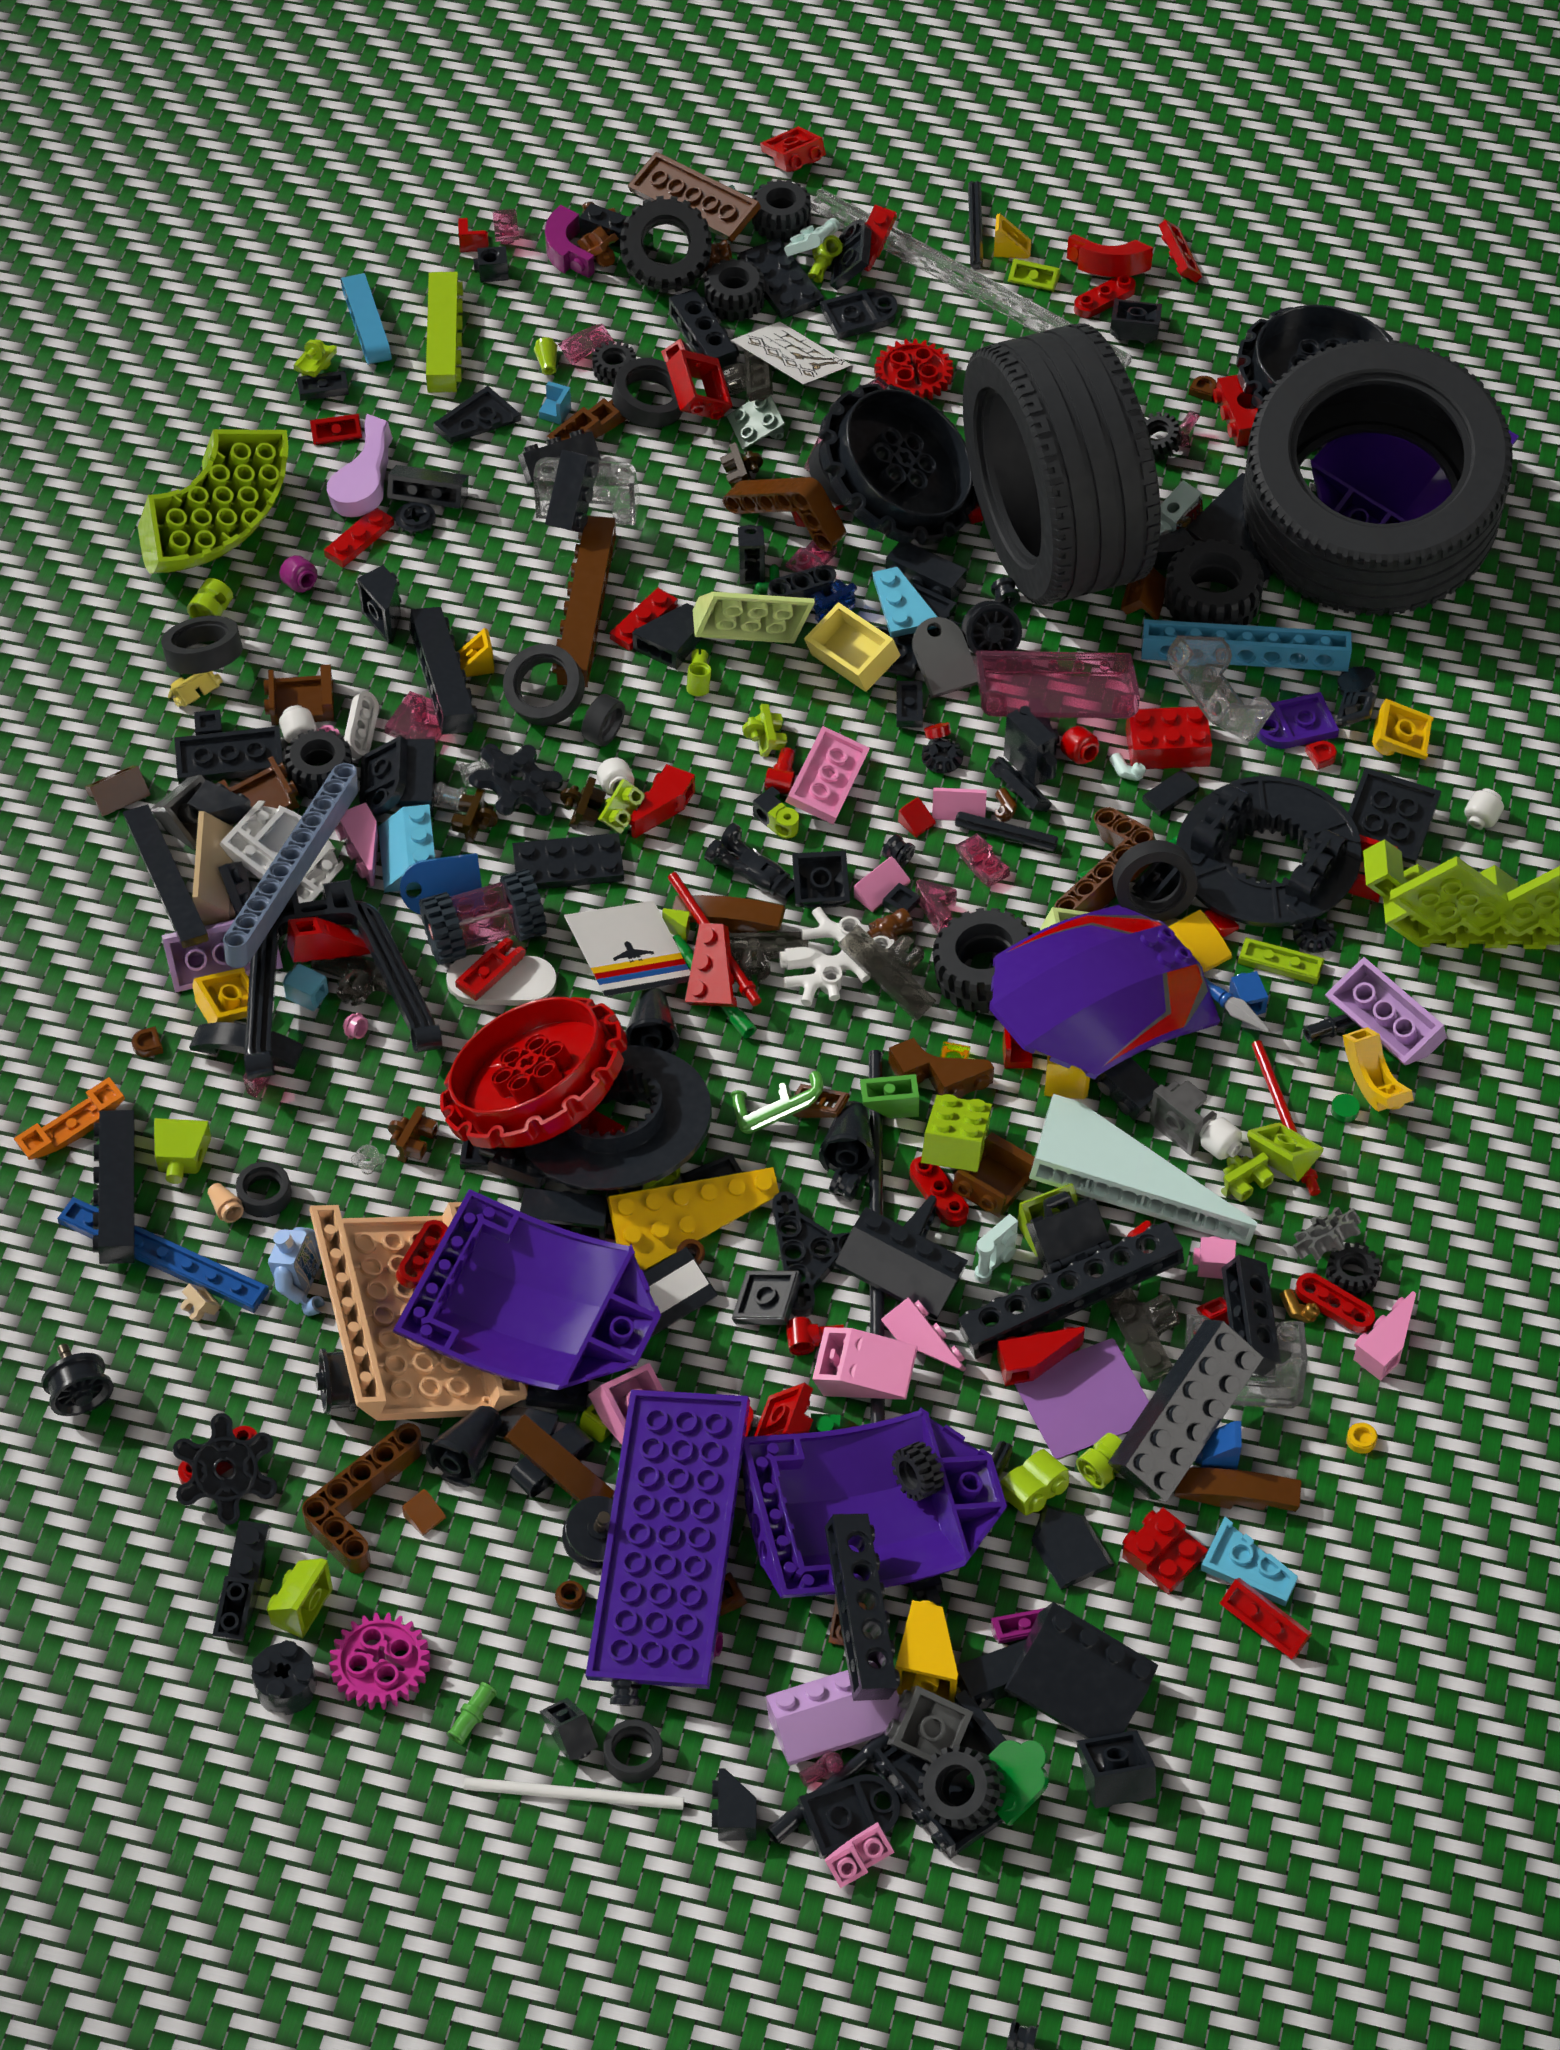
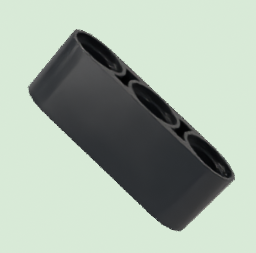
M820 565L773 579L769 583L767 595L813 598L815 602L827 599L833 594L836 571L828 565Z
M575 1422L568 1423L551 1436L580 1462L595 1447V1442ZM526 1457L516 1463L510 1472V1477L529 1497L539 1495L554 1483L551 1478Z

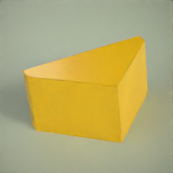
M997 214L994 257L1029 258L1031 256V239L1003 215Z
M483 628L457 651L460 654V669L465 670L466 677L494 673L493 649L489 631Z

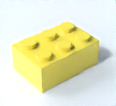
M839 602L804 638L812 656L865 692L901 656L893 638Z

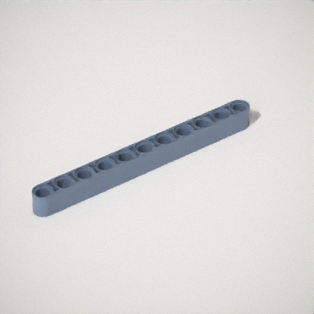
M342 763L333 768L224 935L225 961L228 966L240 968L246 966L251 961L358 794L357 769L354 765Z

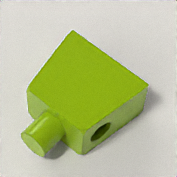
M155 1118L154 1143L158 1171L166 1172L165 1179L167 1182L180 1184L184 1173L196 1174L200 1170L211 1141L208 1121Z

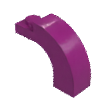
M560 205L551 213L545 225L547 256L552 265L565 274L569 269H572L590 278L595 273L594 255L570 242L580 233L579 214Z

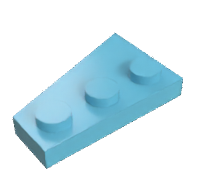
M898 567L872 572L873 581L891 638L915 633L917 627L923 621L937 617ZM931 626L928 627L927 630L935 629L937 627Z
M1224 1517L1201 1565V1571L1231 1584L1235 1579L1241 1578L1265 1598L1282 1606H1286L1298 1579L1296 1574L1273 1555L1266 1554L1256 1546L1250 1536L1247 1534L1243 1535L1233 1527V1522L1227 1517Z

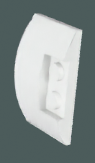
M259 800L220 842V846L233 862L242 861L245 868L262 879L302 816L280 805L278 809L263 806L265 801ZM329 839L296 889L299 903L314 901L323 891L322 884L330 883L344 867L342 860L338 864L333 852L335 847Z

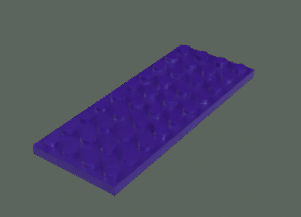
M631 1389L585 1676L587 1680L612 1682L613 1680L624 1679L647 1685L709 1689L750 1406L749 1396Z

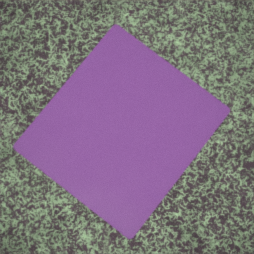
M1113 1338L1069 1354L1034 1381L1014 1384L1053 1457L1056 1459L1094 1445L1106 1433L1118 1436L1128 1432L1149 1402Z

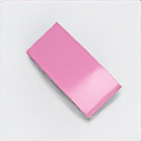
M877 1822L840 1846L825 1859V1862L839 1887L842 1888L867 1874V1868L895 1852Z

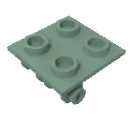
M769 390L726 415L743 450L768 435L776 440H780L784 436L782 426L785 423Z

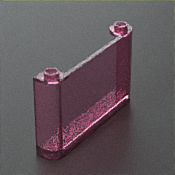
M976 651L975 664L981 708L988 716L1007 717V714L1016 709L1020 711L1022 706H1028L1030 712L1035 717L1126 719L1133 717L1138 712L1140 693L1131 653Z

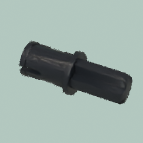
M1346 1014L1334 1018L1326 1016L1320 1022L1304 1026L1303 1034L1306 1041L1312 1043L1324 1037L1330 1036L1333 1038L1337 1035V1032L1355 1027L1358 1024Z

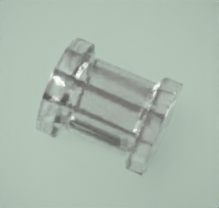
M480 758V761L466 765L464 763L459 764L460 774L465 786L470 785L469 776L475 770L490 769L488 763Z
M439 782L434 793V804L449 805L455 807V810L460 811L459 801L462 794H467V789L463 787L457 789L446 786L444 782Z

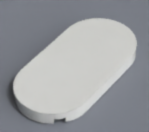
M468 955L463 959L456 960L448 969L446 977L447 987L451 995L453 994L458 1001L470 1005L519 1006L530 1001L550 997L557 985L556 973L552 965L546 960L535 956H524L516 966H513L508 973L477 1001L456 988L455 981L483 955Z

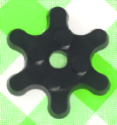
M487 744L481 749L480 756L488 763L490 769L475 770L469 776V783L475 788L491 789L497 794L498 800L495 803V809L498 813L505 816L511 815L518 804L530 806L535 813L541 816H547L551 813L552 803L544 795L543 791L547 789H560L563 785V777L557 771L542 770L534 763L537 759L535 747L529 744L524 745L513 755L503 753L494 744ZM511 776L523 777L522 781L514 780Z
M219 1413L213 1416L210 1421L211 1437L206 1443L197 1444L186 1438L175 1442L173 1446L174 1456L178 1460L188 1463L192 1469L191 1479L177 1489L176 1498L178 1502L185 1506L193 1505L197 1500L204 1497L211 1498L217 1504V1516L220 1522L225 1525H232L240 1517L239 1501L244 1495L254 1494L266 1500L274 1497L277 1492L275 1480L262 1475L258 1469L259 1459L272 1450L273 1439L269 1434L260 1432L249 1440H239L233 1434V1422L230 1416L225 1413ZM220 1462L230 1463L233 1468L232 1475L227 1478L221 1477L216 1471L217 1464Z

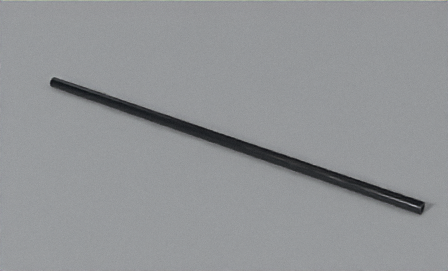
M872 1050L869 1052V1078L883 1077L882 1052ZM869 1109V1122L876 1153L875 1164L869 1169V1209L884 1216L883 1115ZM870 1285V1333L885 1337L884 1323L881 1320L884 1317V1292ZM870 1398V1423L885 1420V1399Z

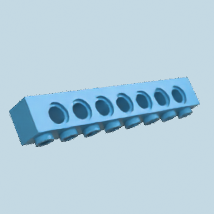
M1144 619L1141 643V659L1344 672H1348L1352 652L1351 632L1147 619Z

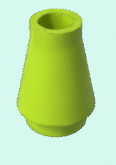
M549 337L538 339L534 346V352L544 375H552L556 372L558 346Z

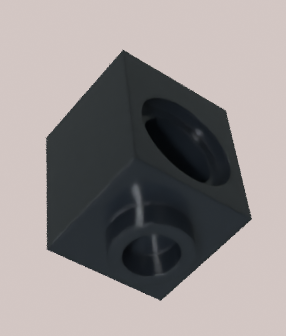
M506 246L477 248L478 258H473L474 272L479 273L480 282L509 280Z

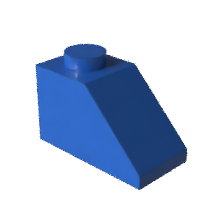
M1233 1421L1216 1428L1194 1463L1200 1464V1468L1237 1470L1242 1448L1241 1421Z

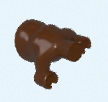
M728 239L714 244L711 242L710 260L708 266L704 269L705 272L712 268L713 264L720 263L721 260L729 261L732 259V250Z
M900 908L893 914L877 918L874 922L869 923L870 930L867 931V936L870 941L876 936H886L889 939H894V942H898V936L908 935L913 932L912 918L906 909Z

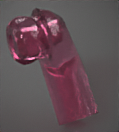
M1189 410L1180 424L1183 437L1181 438L1182 445H1179L1180 447H1185L1189 444V434L1200 417L1194 411Z

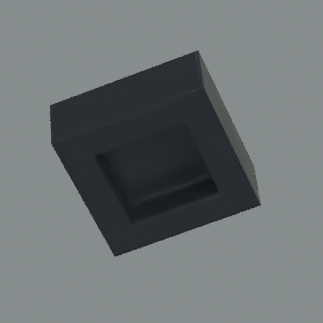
M220 709L194 712L196 735L222 732Z
M898 883L883 898L882 906L893 913L900 908H904L910 913L920 903L921 896Z

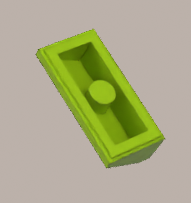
M1014 258L1008 282L1054 292L1061 271L1060 268Z

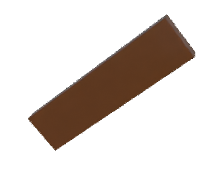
M525 1414L521 1416L504 1437L507 1442L577 1502L592 1496L611 1498L614 1495L615 1491Z

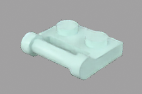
M830 218L823 226L814 228L811 225L800 230L801 234L790 238L791 242L784 247L787 257L820 246L824 238L840 229V222L836 218Z
M1011 1214L1007 1215L977 1242L979 1260L974 1276L979 1282H988L991 1279L992 1271L1002 1262L1007 1263L1016 1253L1018 1220Z

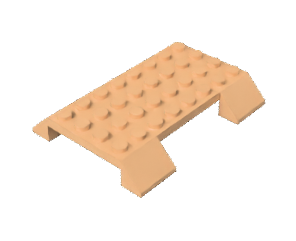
M448 1202L442 1216L342 1218L339 1205H315L309 1208L356 1406L377 1421L465 1417L479 1406H490L500 1411L525 1399L528 1395L524 1383L475 1369L393 1333L396 1323L415 1290L406 1288L398 1282L396 1271L425 1222L439 1220L449 1227L462 1202Z

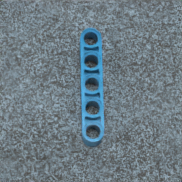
M365 273L342 277V291L367 365L391 360L390 346Z

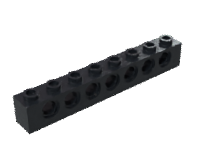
M1167 1221L1159 1225H1152L1136 1236L1126 1237L1108 1249L1104 1248L1096 1251L1093 1256L1082 1261H1074L1065 1269L1056 1273H1048L1037 1282L1020 1286L1009 1295L997 1297L981 1308L965 1312L958 1318L960 1333L976 1360L997 1350L998 1341H1003L1008 1337H1025L1184 1263L1183 1247ZM1146 1250H1153L1151 1253H1144ZM1120 1262H1127L1125 1265H1117ZM1094 1274H1100V1275H1101L1100 1277H1096V1278L1091 1277V1276L1094 1275ZM1068 1286H1074V1287H1075L1074 1289H1071V1290L1065 1289V1288L1068 1287ZM1043 1298H1048V1299H1049V1300L1046 1301V1302H1040V1301H1039L1040 1299H1043ZM1017 1310L1023 1311L1020 1314H1013ZM992 1322L997 1323L994 1326H986L987 1324Z

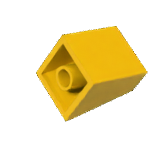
M912 1600L895 1666L900 1675V1684L896 1689L899 1695L905 1689L910 1691L911 1686H919L954 1703L958 1681L957 1667L943 1607L937 1606L931 1601L923 1600L919 1602Z

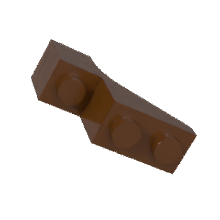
M915 1038L889 1047L888 1064L896 1076L916 1074L917 1084L922 1083L928 1078L938 1095L951 1094L957 1098H962L967 1093L983 1090L993 1083L994 1066L989 1060L936 1057L924 1051L918 1045Z

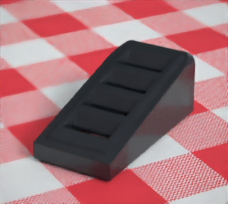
M930 1195L903 1227L926 1238L937 1214L936 1196Z

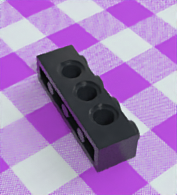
M696 289L669 297V315L695 353L718 358L723 373L737 368L738 347L730 341L724 327L721 328L716 314L709 310L705 298L700 297Z
M1237 1255L1221 1268L1229 1327L1264 1357L1253 1373L1264 1376L1281 1363L1267 1263L1243 1255Z

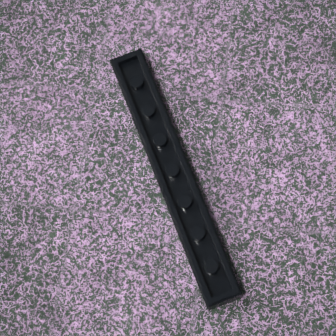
M149 805L123 811L125 822L182 948L209 941L208 933Z

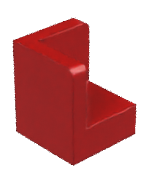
M458 218L460 252H477V248H487L488 232L486 230L469 231L468 218Z
M1004 1027L1002 1045L1004 1069L1032 1068V1053L1023 1050Z

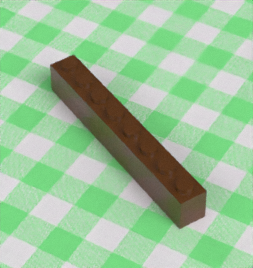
M589 515L583 533L578 532V540H581V542L575 546V559H577V562H573L571 566L573 582L569 581L567 596L570 598L569 601L565 600L564 616H566V619H561L560 635H562V639H557L556 646L567 651L580 667L584 676L585 687H588L616 540V518ZM553 663L552 673L557 675V685H567L565 669Z

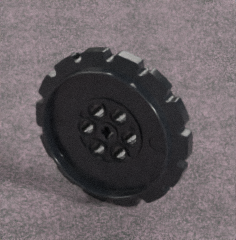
M1303 305L1280 309L1270 313L1269 320L1259 319L1247 330L1246 337L1241 340L1237 354L1236 366L1239 367L1237 378L1243 392L1253 395L1252 403L1259 408L1263 398L1267 395L1269 389L1273 388L1274 383L1280 380L1284 373H1288L1292 366H1297L1299 361H1305L1309 355L1314 356L1320 350L1323 352L1328 347L1335 348L1337 344L1346 345L1347 342L1351 341L1358 343V340L1369 342V339H1375V341L1386 339V342H1392L1393 338L1380 326L1347 309L1329 305Z
M879 384L860 385L853 392L848 390L830 406L828 414L822 420L819 431V438L824 441V444L819 448L823 469L828 473L831 481L830 485L842 503L855 517L872 530L885 534L889 539L905 544H910L915 539L920 545L939 543L946 536L950 538L968 522L970 511L975 510L977 496L973 486L966 443L954 424L938 408L908 390L892 385L882 389Z

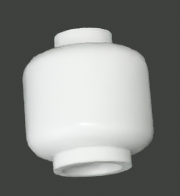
M299 705L285 709L279 719L284 739L288 743L293 738L298 739V735L301 733L307 734L308 730L314 729V732L317 731L310 710Z
M607 759L597 769V779L602 790L607 792L606 794L609 796L613 795L622 779H626L634 785L633 773L628 763L623 759Z
M1485 788L1475 791L1464 810L1465 816L1469 820L1468 823L1480 830L1483 827H1494L1504 810V804L1501 801L1502 797L1491 789Z
M1223 1117L1208 1120L1199 1133L1201 1146L1219 1160L1226 1159L1229 1156H1236L1243 1145L1241 1143L1242 1132Z

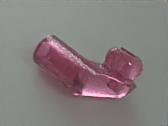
M826 1752L815 1764L799 1772L800 1779L807 1787L831 1773L839 1772L843 1767V1760L840 1754L836 1752Z

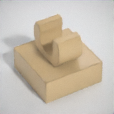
M189 1283L182 1291L188 1299L182 1302L180 1308L189 1311L194 1306V1312L189 1317L191 1320H201L204 1313L215 1315L221 1308V1305L203 1287Z

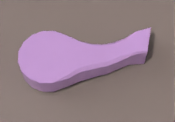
M369 414L366 415L364 425L366 436L362 452L352 462L334 473L327 482V493L334 511L341 516H363L376 509L383 500L384 479L388 465V446L393 439L386 420Z

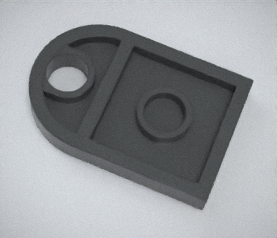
M933 617L923 621L913 635L912 648L931 698L980 684V676L961 629L951 620L942 617ZM931 626L937 627L940 630V636H930L927 628Z

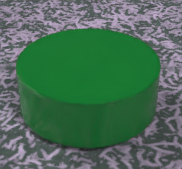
M1340 1094L1333 1099L1331 1114L1336 1120L1351 1122L1358 1117L1360 1103L1357 1098L1350 1094Z

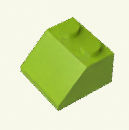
M323 1558L300 1560L296 1563L293 1570L289 1569L283 1578L281 1590L277 1595L274 1594L267 1605L271 1625L302 1639L304 1638L333 1590L327 1560Z

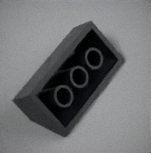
M865 1207L853 1226L834 1266L901 1302L907 1298H910L914 1303L919 1300L930 1313L928 1316L937 1320L959 1283L968 1260Z

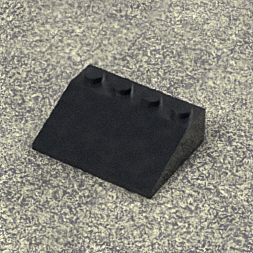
M1052 1602L1038 1613L1004 1690L1085 1739L1101 1737L1125 1731L1149 1689L1158 1664L1055 1602Z

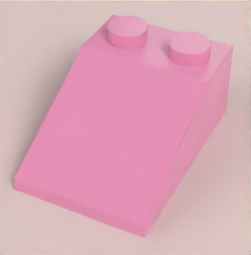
M650 1362L599 1386L588 1394L601 1421L621 1445L631 1389L664 1391Z

